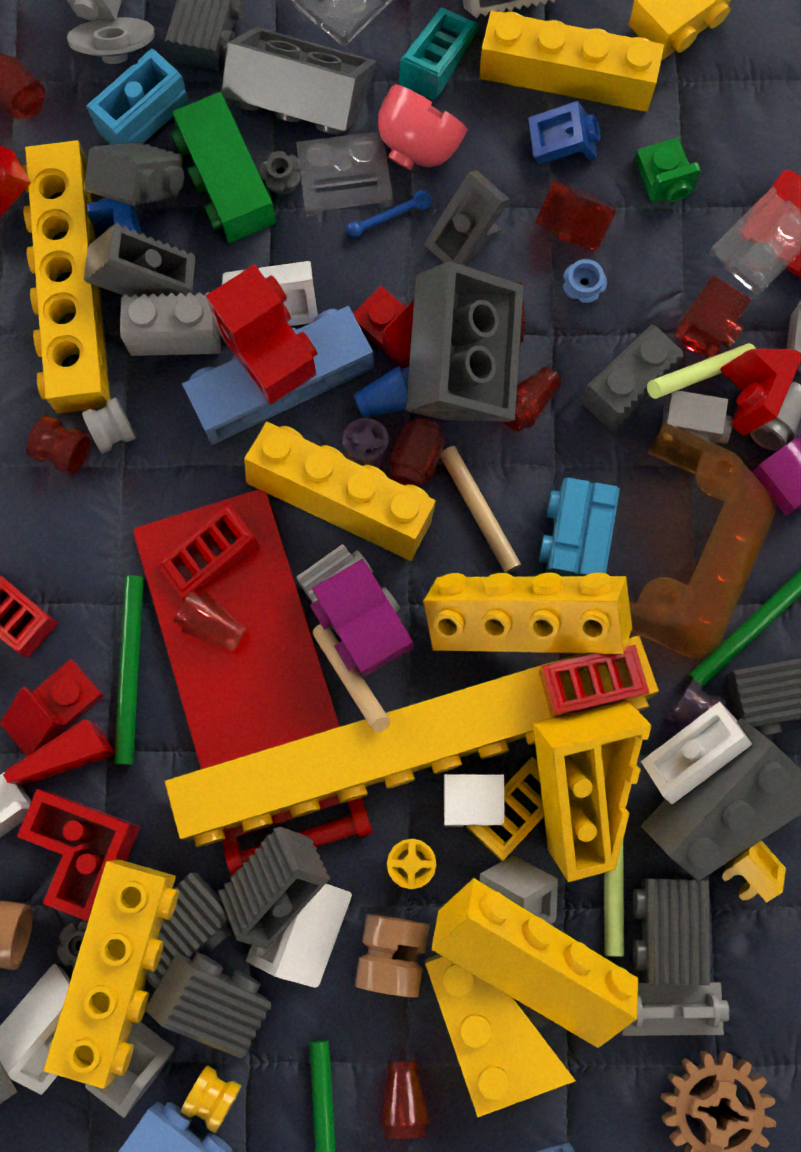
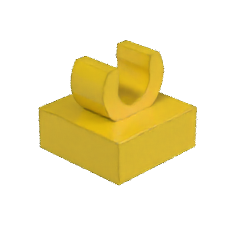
M761 840L727 862L723 869L722 878L724 881H727L735 875H742L748 882L740 887L739 897L741 900H749L758 893L767 903L783 892L786 867Z

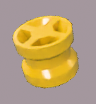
M416 839L402 840L394 845L387 860L388 873L392 880L399 886L407 889L421 888L429 883L435 874L437 865L435 854L430 846Z
M207 1065L191 1089L180 1113L188 1118L193 1116L201 1118L205 1121L206 1128L216 1133L234 1103L242 1085L235 1081L224 1082L217 1077L216 1070Z

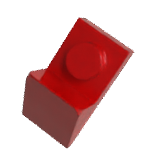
M380 286L353 315L363 334L396 364L400 365L402 369L409 366L414 301L405 307L383 286Z
M751 349L721 367V372L742 391L737 398L736 403L738 407L730 424L743 436L777 418L801 361V353L795 349Z
M70 659L35 690L25 686L20 689L2 718L0 725L26 756H29L61 735L105 695L80 666Z

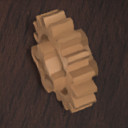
M704 1050L700 1051V1064L697 1066L686 1058L681 1060L686 1072L682 1077L669 1073L667 1078L676 1087L674 1093H661V1099L672 1106V1111L661 1115V1118L667 1126H677V1129L669 1136L676 1147L688 1142L685 1152H753L751 1147L755 1143L766 1148L769 1146V1141L761 1132L763 1127H776V1121L766 1115L764 1109L776 1103L772 1096L759 1092L767 1083L763 1076L756 1074L748 1077L752 1066L749 1062L740 1059L733 1067L732 1055L726 1051H721L717 1062H714L711 1054ZM708 1077L705 1085L695 1092L691 1091L696 1083ZM735 1079L744 1088L750 1106L743 1104L737 1098V1085L734 1084ZM721 1101L736 1113L726 1111V1114L717 1113L715 1119L701 1107L718 1106ZM685 1114L697 1118L700 1122L699 1133L702 1135L701 1140L696 1138L691 1132ZM744 1128L743 1132L736 1139L729 1142V1137Z

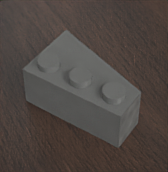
M740 718L737 723L753 745L674 804L665 799L641 825L670 858L698 881L801 814V769L773 742L743 718Z

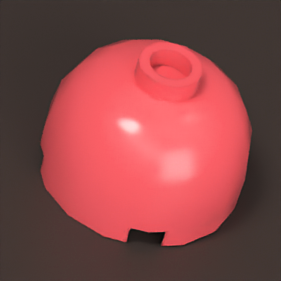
M395 84L394 86L392 85L384 98L378 115V131L381 140L391 149L388 158L410 171L414 164L427 168L440 166L450 159L458 149L468 131L467 127L447 111L441 113L431 106L432 102L425 97Z

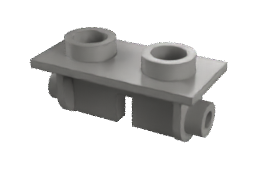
M710 982V985L638 983L637 1020L623 1029L622 1035H724L723 1022L729 1021V1006L727 1000H722L721 982Z

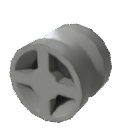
M116 397L107 401L106 406L98 411L89 409L82 412L92 438L102 454L110 451L112 445L118 441L129 442L136 439L129 420Z

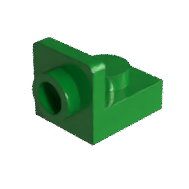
M678 137L636 150L634 160L652 204L666 199L668 202L679 201L687 197L694 190L701 169L698 163H688Z

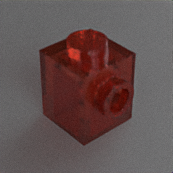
M712 275L684 315L675 335L681 338L682 343L692 352L706 354L711 358L716 355L722 345L730 349L745 327L738 321L752 299Z

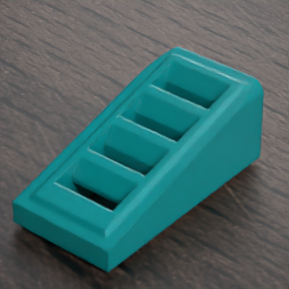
M441 7L401 58L400 85L426 98L435 100L444 89L477 33L479 24ZM443 29V30H445V31H447V32H449V33H452V34H454V35H456V36H458V37H457V38H454V37L449 36V35H447V34H445V33H443V32H440V30Z

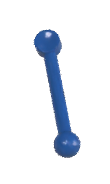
M419 190L410 201L360 223L357 221L349 222L346 226V233L350 238H359L364 230L416 207L420 210L429 208L432 198L425 190Z

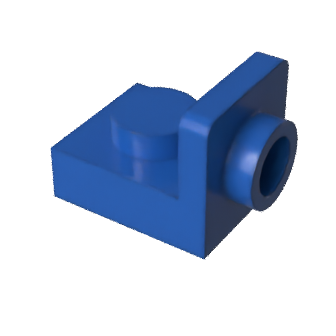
M578 101L528 118L533 157L539 164L580 151L588 160L597 158L595 142L601 139L600 128L595 115H588Z
M107 197L100 199L98 202L86 204L87 215L97 231H106L114 224L119 223L121 228L127 226L130 232L135 229L138 235L141 234L140 218L134 206Z

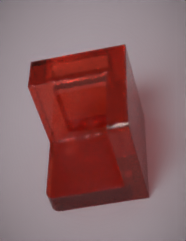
M554 180L535 222L558 239L591 250H597L617 210L591 193Z

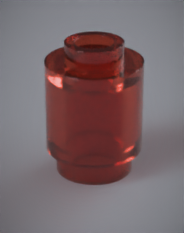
M0 53V104L16 119L35 116L44 105V86L15 57Z
M415 418L414 422H405L388 462V466L391 468L388 477L404 486L410 484L423 489L425 482L431 481L446 442V437L440 433L441 427L433 421L424 418Z

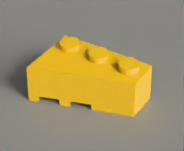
M628 700L533 722L548 852L568 882L616 870L630 814L626 809L631 785L638 782L641 769L637 766L642 741L648 740L652 726Z
M440 954L425 959V965L477 1117L576 1081L511 996Z

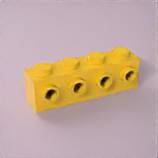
M491 10L482 45L479 79L648 112L657 83L665 44L652 42L644 37L631 38L611 34L602 29H585L565 25L557 20L544 21L524 17L515 12L503 13Z
M266 421L244 458L247 484L409 561H412L431 524L436 500L430 498L423 489L410 484L404 486L387 478L383 471L374 466H361L346 459L334 447L316 445L304 439L298 431L291 427H278Z
M598 572L585 576H560L556 573H543L535 577H513L508 573H496L488 577H466L460 573H451L437 577L423 600L433 651L624 654L632 630L626 576H609L606 573Z
M123 860L106 861L43 1071L101 1089L106 1088L116 1080L118 1075L122 1077L125 1075L134 1049L133 1044L127 1043L133 1023H140L148 1003L149 993L142 991L148 970L152 972L156 970L164 947V941L158 939L163 919H171L177 904L179 891L173 889L175 875Z
M475 878L438 910L431 950L593 1046L599 1048L637 1020L638 978Z

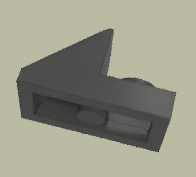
M479 171L468 172L424 245L444 263L452 261L466 266L500 232L501 228L495 221L510 199Z

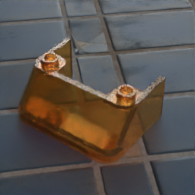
M664 422L652 442L648 454L694 473L701 490L709 496L723 501L724 504L689 585L669 577H659L647 583L641 591L636 604L629 601L632 621L631 631L687 657L701 658L713 652L723 638L774 518L776 504L770 492L735 453Z

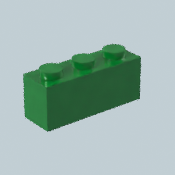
M218 92L172 111L177 129L170 131L178 153L182 157L189 155L193 166L187 168V171L197 194L205 191L210 203L203 206L213 230L222 228L227 242L231 243L277 224L272 201L222 93Z

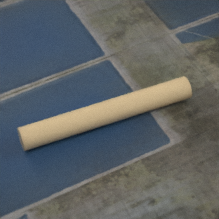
M456 447L446 448L439 454L504 573L514 571L521 566L519 559Z
M321 624L317 625L313 630L314 638L374 732L385 730L390 725V719L358 669L347 670L334 647L340 642L332 629L329 627L324 630Z

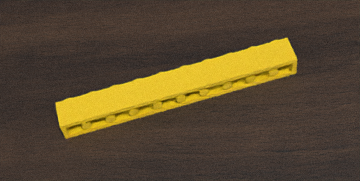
M638 635L629 638L626 647L636 645L650 693L626 700L638 711L649 707L647 700L651 699L659 690L640 636ZM579 653L387 712L390 725L381 732H374L367 720L364 719L166 780L165 785L179 838L188 842L194 840L196 847L206 846L224 840V830L241 825L244 832L258 830L273 824L271 816L289 810L292 818L310 814L320 810L318 801L338 796L339 803L355 800L368 795L367 786L385 781L387 788L400 786L414 781L413 772L432 766L434 774L445 772L461 766L460 757L479 752L481 759L494 757L509 751L507 743L526 738L528 745L535 744L533 722L552 718L539 669L544 665L595 653ZM625 659L615 661L623 688L632 686ZM606 664L597 666L604 692L613 691ZM587 669L579 671L586 697L594 695ZM569 674L560 676L567 701L574 700L575 695Z

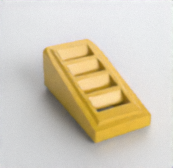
M533 757L504 786V802L525 821L518 828L504 815V823L501 826L512 836L504 842L488 825L466 826L500 861H504L544 817L542 798L524 781L531 774L540 783L538 761ZM516 788L537 806V809L532 814L511 795Z

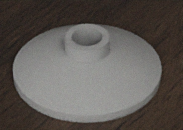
M116 17V20L97 19L83 23L68 33L67 40L69 46L75 51L102 57L104 63L117 64L126 61L128 53L137 51L149 44L154 39L155 32L153 25L147 21L130 17Z

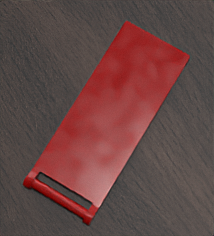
M260 489L134 529V537L201 769L340 727L266 492ZM229 502L252 532L259 547L183 601L155 562L210 515ZM228 526L220 531L230 545L237 540ZM213 538L205 542L215 557L223 552ZM197 548L189 553L201 570L208 565ZM182 559L174 564L186 582L193 577V574ZM338 796L318 801L320 810L341 804L339 803ZM361 797L348 801L352 815L298 833L311 838L314 841L313 845L319 847L355 834L362 838L373 834V830ZM289 810L271 816L273 824L258 830L244 832L242 825L224 830L225 839L222 840L231 877L238 869L243 867V863L249 861V856L255 855V849L262 847L259 845L242 851L237 837L298 817L292 818Z

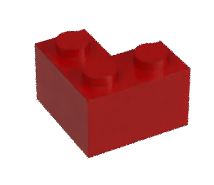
M254 264L206 295L219 334L270 405L317 375L314 357L318 353L311 340L303 331L296 334L289 325L288 321L292 318L283 303L287 300V297L278 281L272 275L265 279Z
M37 789L17 837L62 854L42 904L89 921L106 861L123 860L127 862L141 826L56 793Z

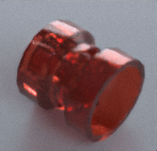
M44 415L37 421L30 432L26 445V454L39 462H53L58 471L69 476L74 475L83 465L88 455L91 436L77 428L67 430L60 420Z

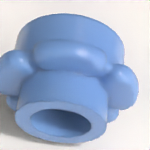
M590 259L576 261L565 270L563 275L565 279L563 289L566 295L571 299L577 298L582 303H591L597 300L599 293L604 292L607 286V278L602 267ZM586 279L589 284L584 286L580 281Z

